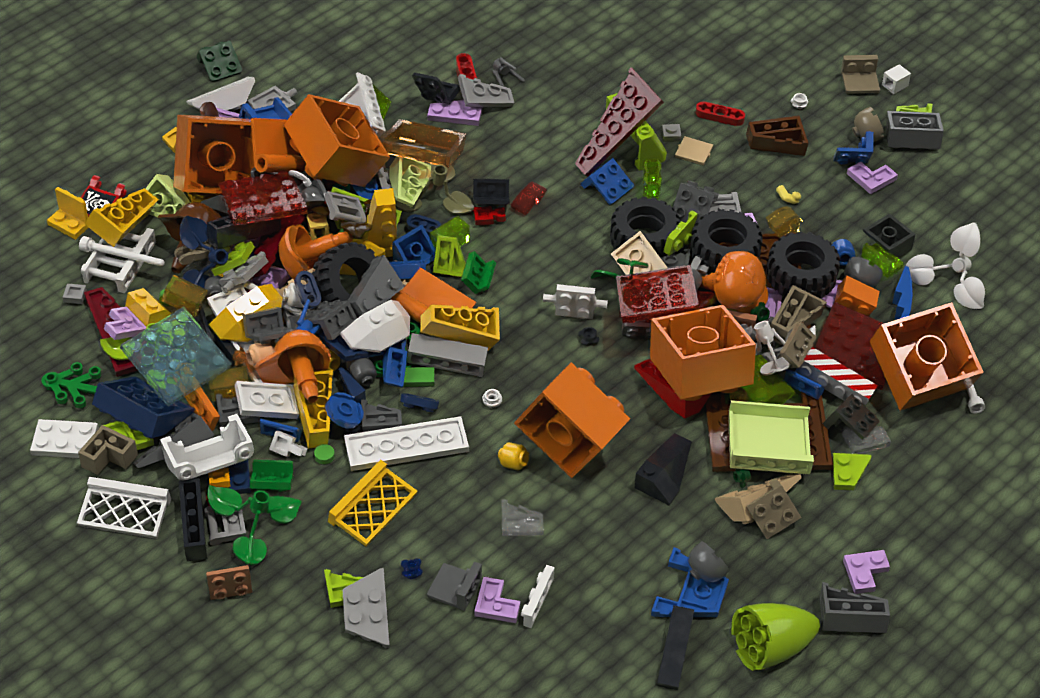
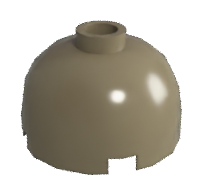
M868 107L855 116V127L852 130L854 135L860 138L864 137L866 131L873 132V142L884 138L881 135L884 133L877 114L873 116L871 113L874 111L873 108Z

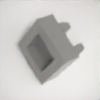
M695 256L689 268L698 271L701 277L708 275L709 267L702 265V258Z

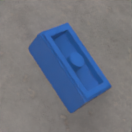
M423 260L389 262L400 279L412 278L420 267L426 270V264Z
M786 369L785 384L817 400L824 392L822 385L790 369Z
M260 419L262 434L274 437L275 431H281L295 437V442H299L303 432L299 428Z

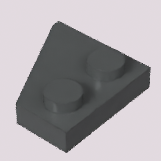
M216 394L220 427H226L229 423L228 417L235 414L239 416L242 424L260 422V417L240 415L236 397H233L231 400L223 398L222 394Z
M361 400V406L364 411L362 419L363 432L402 426L401 410L388 408L381 404H378L376 407L369 405L367 400Z

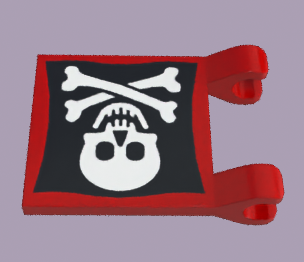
M94 175L89 186L80 197L86 203L88 217L94 209L103 208L104 205L112 204L117 199L124 197L127 193V190L124 189L125 185L118 184L113 194L98 189L101 187L102 182L99 181V176Z

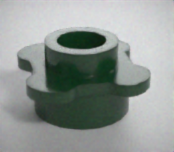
M759 302L758 306L751 309L750 314L757 315V324L761 321H766L769 318L770 311L765 307L764 302Z
M736 469L733 472L734 480L740 484L741 488L745 487V483L750 482L751 475L748 469Z

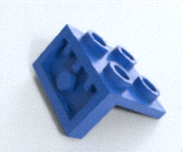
M866 131L864 137H861V143H859L858 148H837L833 161L839 164H847L848 162H855V164L859 162L863 164L868 163L873 154V132Z
M613 158L580 183L584 189L589 185L591 187L595 186L609 205L634 187V184Z

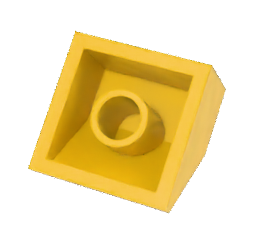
M144 288L127 293L125 307L145 326L150 323L163 325L178 321L173 314Z

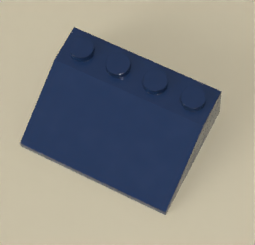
M136 376L98 383L92 405L99 408V411L112 415L115 420L128 424L129 428L144 433L143 435L147 438L165 435L191 415L195 409L162 390L151 387L147 382Z

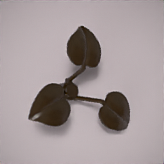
M372 199L364 202V205L367 206L364 212L366 217L370 210L369 207ZM322 203L320 206L308 209V212L312 211L320 215L330 214L327 203ZM340 220L343 232L347 231L352 234L353 239H361L363 234L372 229V225L367 222H344Z

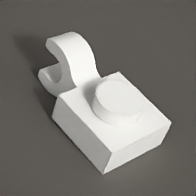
M275 431L269 450L289 457L291 453L305 456L308 448L294 444L295 437L281 431Z

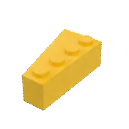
M144 188L129 194L124 199L120 198L112 204L108 203L103 208L94 209L84 224L114 247L150 214L159 199Z
M333 370L314 372L318 382V400L314 403L307 401L302 391L299 390L294 376L293 388L308 449L316 448L323 444L328 445L330 418L327 415L325 406L332 393Z

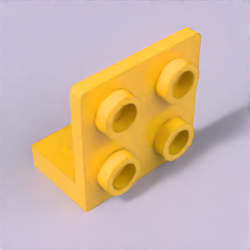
M57 187L55 193L59 210L47 219V223L54 229L76 240L89 228L84 224L88 219L86 203L82 198L76 197L67 190Z

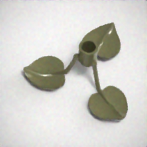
M445 155L436 158L429 164L431 165V177H429V181L413 207L395 199L396 208L406 212L416 211L421 208L422 202L420 199L427 191L431 182H433L436 186L444 185L447 198L443 200V206L448 212L458 215L470 213L474 210L472 201L464 193L454 191L451 195L449 194L447 183L455 177V170Z

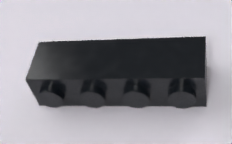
M272 203L209 221L207 222V242L216 249H224L227 246L239 244L243 241L257 239L266 234H273L281 230V210Z
M200 479L179 481L186 561L208 559Z

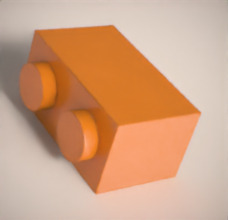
M846 276L837 287L834 302L868 318L877 307L880 291Z

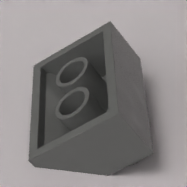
M887 111L886 139L888 147L941 149L944 130L939 113Z

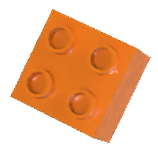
M308 94L284 123L286 130L291 136L289 141L291 147L302 155L306 162L305 171L314 180L320 179L322 181L327 179L335 181L342 186L352 184L365 187L390 158L361 108L356 105Z
M178 115L173 187L183 192L229 194V192H233V194L255 195L256 190L253 188L251 170L255 167L251 120Z
M952 302L882 324L870 340L900 411L968 389L984 373Z
M724 305L651 319L650 359L680 399L695 401L704 394L718 391L733 393L739 387L754 384L756 343Z
M571 362L533 401L514 424L565 473L573 478L607 445L630 418L624 413V407L618 399L613 396H606L595 385L593 376L587 370L577 368Z

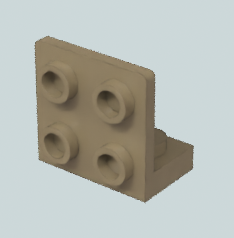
M877 55L843 56L841 74L847 94L880 92L876 75Z
M802 322L796 323L777 359L783 357L791 364L789 368H799L804 363V358L808 351L813 347L816 336Z
M776 478L769 481L772 487L769 492L747 505V509L766 539H769L802 518L783 486Z

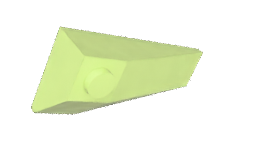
M399 152L390 165L389 179L396 201L413 207L429 181V177H431V165Z

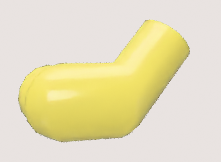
M783 185L778 186L776 189L784 202L797 204L801 199L800 193L794 191L792 194H789Z

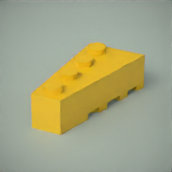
M393 188L374 190L369 207L370 211L366 217V222L372 225V229L363 234L362 239L370 241L378 247L385 248L386 257L393 256L392 242L397 239L396 203Z
M430 305L421 315V333L451 341L488 347L489 351L500 340L499 308L485 309V307H478L473 309L468 306L454 308L449 305Z

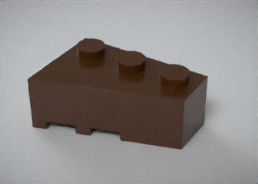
M800 116L748 123L746 137L750 149L801 156L806 155L808 140Z

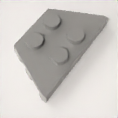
M380 568L343 589L345 632L354 636L358 635L369 642L372 640L382 644V647L389 648L384 568Z

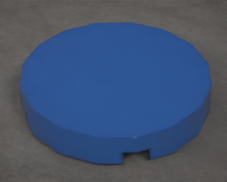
M340 392L333 394L325 406L329 418L338 426L344 428L358 426L363 419L364 411L361 404L354 401L355 398L353 396Z

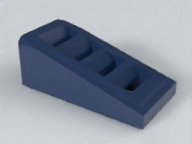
M339 368L340 383L345 393L355 398L354 401L361 404V400H366L365 389L344 368Z

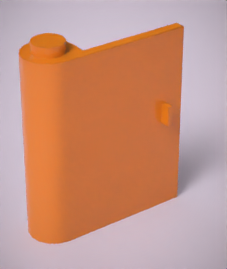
M251 118L254 165L258 172L288 173L290 170L297 172L305 171L306 162L302 155L297 153L289 143L291 136L284 126V123L287 121L286 119Z
M421 267L403 290H400L391 298V300L398 301L410 318L420 325L421 315L430 305H449L454 308H460L461 306L473 308L476 305V301Z

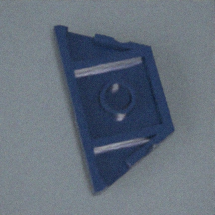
M322 328L318 334L320 341L345 362L385 354V350L380 353L360 349L353 350L341 335L333 340H327Z

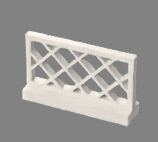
M89 477L87 483L88 490L77 521L78 526L158 538L167 505L169 506L171 501L168 489ZM92 494L101 495L103 500L94 505L90 502ZM119 498L123 503L112 508L109 501ZM134 501L140 502L142 506L132 512L128 505ZM107 504L110 510L100 516L96 509ZM154 504L161 505L160 511L153 515L148 509ZM126 507L129 514L119 519L115 512ZM146 510L149 517L139 522L135 515ZM94 511L97 518L92 521H84L85 515ZM113 514L117 521L111 525L105 524L103 519ZM132 517L137 523L131 528L124 527L122 524ZM150 521H153L155 524L153 532L145 531L142 526Z

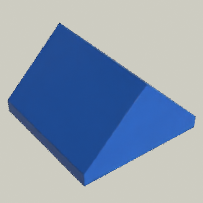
M419 225L392 242L393 261L423 260L427 265L435 260L436 249L423 225Z

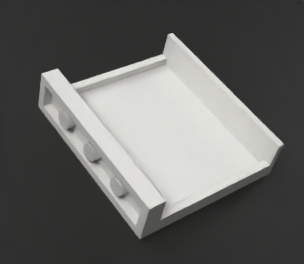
M357 72L358 83L339 101L359 106L379 138L386 130L372 80L369 76Z

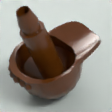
M199 202L188 203L182 206L175 214H162L158 216V219L164 224L170 236L179 241L177 248L184 246L180 239V225L185 216L199 218L206 224L209 221L222 218L214 209ZM175 256L171 270L179 274L187 264H181L179 258Z

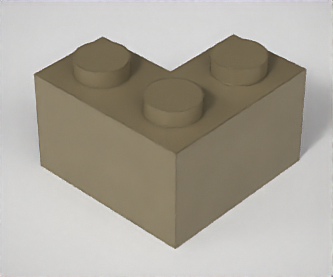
M104 425L78 451L81 467L96 475L102 471L109 461L127 469L138 456L135 440Z

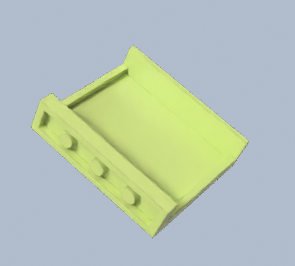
M731 400L728 412L730 468L810 474L814 462L813 455H810L808 425L810 407Z

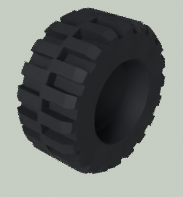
M636 197L632 198L631 201L627 200L622 203V206L619 205L612 214L610 228L611 245L616 250L638 233L634 229L649 228L657 232L643 235L659 256H666L668 254L663 252L669 234L681 222L679 215L672 206L667 205L662 200L658 201L657 198L652 197L648 199L647 197H641V199H637Z
M719 209L717 212L715 210L711 211L708 215L705 214L700 217L694 224L690 246L691 257L693 260L695 256L702 258V265L709 267L707 274L715 273L718 264L729 252L747 251L760 259L763 240L762 231L756 221L753 222V219L749 215L745 216L743 212L739 211L738 213L732 209H729V211ZM726 240L734 242L738 245L733 247H726L718 245L715 242Z
M792 232L787 234L786 237L782 236L773 243L769 251L766 269L768 282L782 296H787L794 285L821 299L828 295L836 285L840 267L838 251L832 246L830 241L824 240L820 235L815 236L811 232H808V234L803 232L793 234ZM804 263L814 267L815 269L802 270L792 266L791 264Z
M350 242L330 248L318 257V261L314 264L313 269L315 271L312 272L321 294V302L347 301L351 294L343 288L340 282L342 264L348 265L355 271L360 283L361 277L369 269L371 261L378 257H375V252L371 249H366L367 247L363 244Z

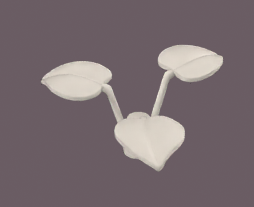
M976 223L959 227L952 233L950 238L951 246L955 251H960V258L955 259L952 264L933 267V258L926 254L914 256L907 262L906 266L909 267L911 279L918 285H927L932 282L935 277L933 270L953 267L954 271L962 272L961 284L954 287L956 300L968 308L981 309L984 307L985 288L982 281L976 277H968L964 281L967 271L971 268V260L968 257L974 256L980 248V232Z
M768 321L757 323L754 326L757 339L755 357L762 350V342L767 344L773 361L764 364L760 368L761 374L768 376L789 368L791 364L783 357L777 359L770 344L774 340V336L783 345L785 341L776 333L774 328L770 327ZM813 326L809 330L816 336V328Z

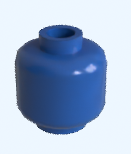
M839 239L833 242L832 246L837 249V253L840 256V266H846L849 259L851 260L852 257L856 256L852 243L846 239Z

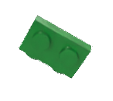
M475 251L469 253L461 280L474 294L486 291L490 287L496 262L492 260L485 263Z
M253 460L250 489L262 491L266 489H276L277 491L291 490L294 479L293 461Z

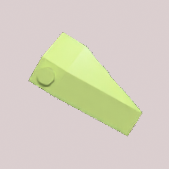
M156 174L146 187L147 191L159 199L150 212V215L157 218L162 214H175L182 206L191 203L183 191L173 187L174 181L168 175Z

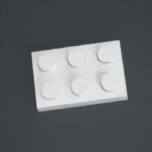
M236 381L235 391L240 415L288 419L298 418L299 410L293 385Z
M39 419L30 449L31 455L79 458L78 451L98 430V423Z

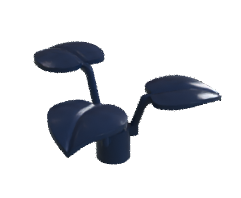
M185 216L180 225V239L182 243L192 250L196 249L199 245L209 250L208 259L211 262L210 265L200 272L195 269L185 272L181 279L182 290L187 300L192 303L199 301L205 296V281L210 277L204 275V272L215 267L216 264L226 263L229 253L224 249H214L204 245L202 242L208 240L207 224L199 218ZM237 244L229 246L230 252L234 250ZM252 251L249 258L254 256V251Z

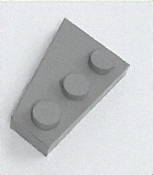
M459 74L458 81L465 107H512L514 105L510 88L493 83L489 85L482 83L480 79L474 78L472 80L466 78V75Z

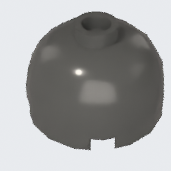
M860 257L849 259L844 271V277L849 276L872 288L877 286L883 275L882 270L876 264L873 267L869 265V260Z
M703 541L694 546L689 554V565L692 568L689 572L697 581L702 579L705 582H717L725 577L730 570L724 561L714 554L715 551Z

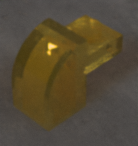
M788 206L778 208L766 217L769 228L779 238L788 232L797 234V232H800L798 229L800 227L799 224L803 222L794 210Z

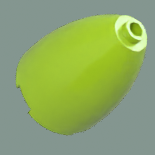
M775 603L753 604L735 611L732 618L731 634L736 637L739 648L736 650V653L742 663L751 670H761L784 662L803 650L819 632L820 621L814 614L795 606Z

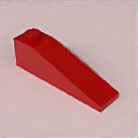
M651 359L634 365V369L670 409L684 419L700 412L712 394H704L695 401L680 399Z

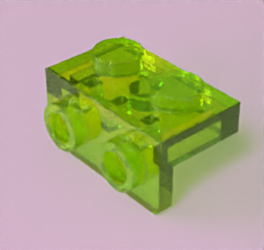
M866 243L863 245L861 257L869 260L873 267L876 264L882 270L885 277L888 278L903 268L904 263L895 255L887 252L879 244L875 243L870 246Z

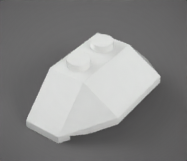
M246 77L186 102L188 105L199 110L203 103L212 102L216 108L234 111L240 109V105L246 103L255 79L254 77Z
M389 300L362 314L345 328L340 335L353 350L360 349L380 353L410 336V316L398 301Z

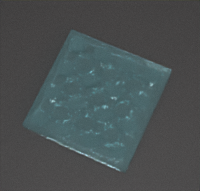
M182 307L120 346V349L167 406L172 405L231 368L232 365L185 307Z

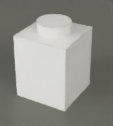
M897 65L884 72L882 86L895 94L909 86L911 73L901 65Z

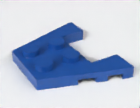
M673 547L668 567L686 571L688 574L679 601L676 602L657 596L651 616L671 617L673 605L694 609L693 617H718L729 579L723 577L721 580L713 583L705 582L702 579L697 581L689 572L692 570L689 565V558L680 553L681 550Z

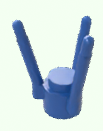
M307 299L301 316L296 323L298 326L295 330H307L315 335L321 328V325L319 323L314 327L311 321L304 320L310 303V299Z

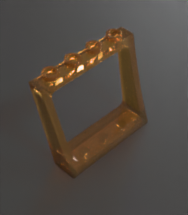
M399 119L395 125L379 137V140L389 155L434 165L441 164L449 168L463 152L467 133ZM400 139L450 151L444 154L394 142Z

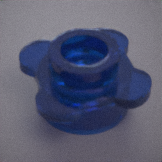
M418 558L409 561L403 560L401 562L403 567L402 575L409 579L421 576L423 570L420 568L421 560Z

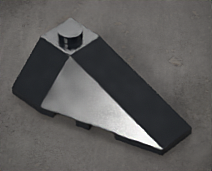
M674 433L646 459L636 472L634 488L670 506L680 492L692 441Z

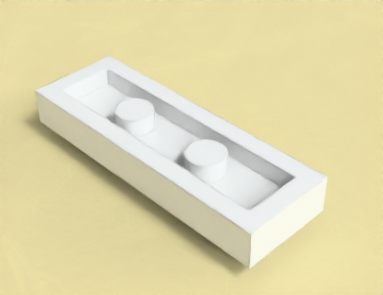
M546 565L544 571L539 573L536 589L532 588L529 595V604H525L522 609L521 616L524 617L523 626L532 628L554 580V567Z

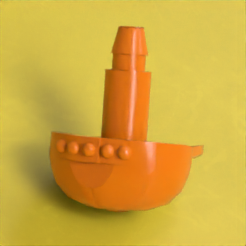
M292 225L286 229L279 242L280 260L288 275L295 280L299 272L312 269L315 262L318 261V257L325 253L326 250L344 243H350L353 241V236L345 231L338 232L335 235L330 233L312 240L308 231L302 225Z
M733 251L727 253L718 264L715 273L702 277L700 288L715 291L718 301L727 309L750 314L751 309L758 306L759 302H764L766 305L768 301L766 276L762 263L757 256L750 252Z
M297 329L286 333L275 345L273 354L259 361L255 367L263 383L289 384L294 382L295 376L299 390L302 391V394L309 403H314L318 400V382L314 372L327 370L331 361V354L329 349L326 348L316 335L307 330Z

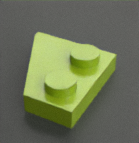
M693 210L690 211L687 222L681 221L676 229L669 234L664 247V253L671 255L691 243L692 230L698 213Z
M324 570L330 607L343 606V589L364 577H354L346 573L337 575L331 573V570Z

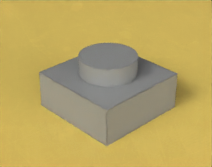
M680 124L662 125L664 142L681 141Z
M67 284L63 295V302L82 304L85 297L84 292L87 291L86 285Z

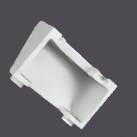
M237 414L228 417L229 423L225 428L220 427V436L184 447L182 441H178V443L173 442L170 436L160 439L165 462L169 470L179 480L183 481L249 459L254 453L253 442Z

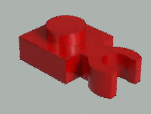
M492 206L474 207L475 225L493 224V220L498 222L506 221L505 208L499 207L492 210Z

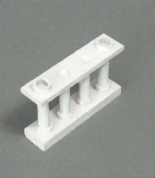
M147 228L141 236L128 233L123 238L138 242L136 247L130 248L117 244L114 248L148 256L156 243L154 229ZM101 238V240L98 243L113 247L109 243H107L103 238ZM94 250L86 264H83L81 268L84 283H88L92 276H97L115 281L118 292L125 293L144 262L132 259L123 261L105 256L106 253ZM100 263H105L122 269L120 273L115 274L97 268Z

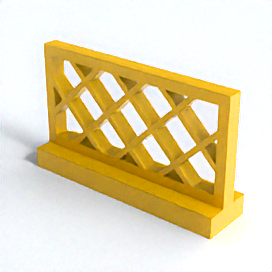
M382 460L329 511L328 523L332 526L338 525L366 547L418 492L387 469V464ZM387 476L393 480V485H382V480ZM405 489L410 494L407 497H398L397 490ZM383 490H394L395 497L384 498ZM371 491H380L381 498H370L369 493ZM396 502L395 510H385V503ZM370 503H382V510L371 511ZM358 504H367L368 511L357 512L356 506ZM383 515L384 521L382 523L373 524L372 516ZM369 516L370 524H358V517ZM345 517H354L355 524L347 525L342 520ZM359 529H370V536L367 539L359 534Z

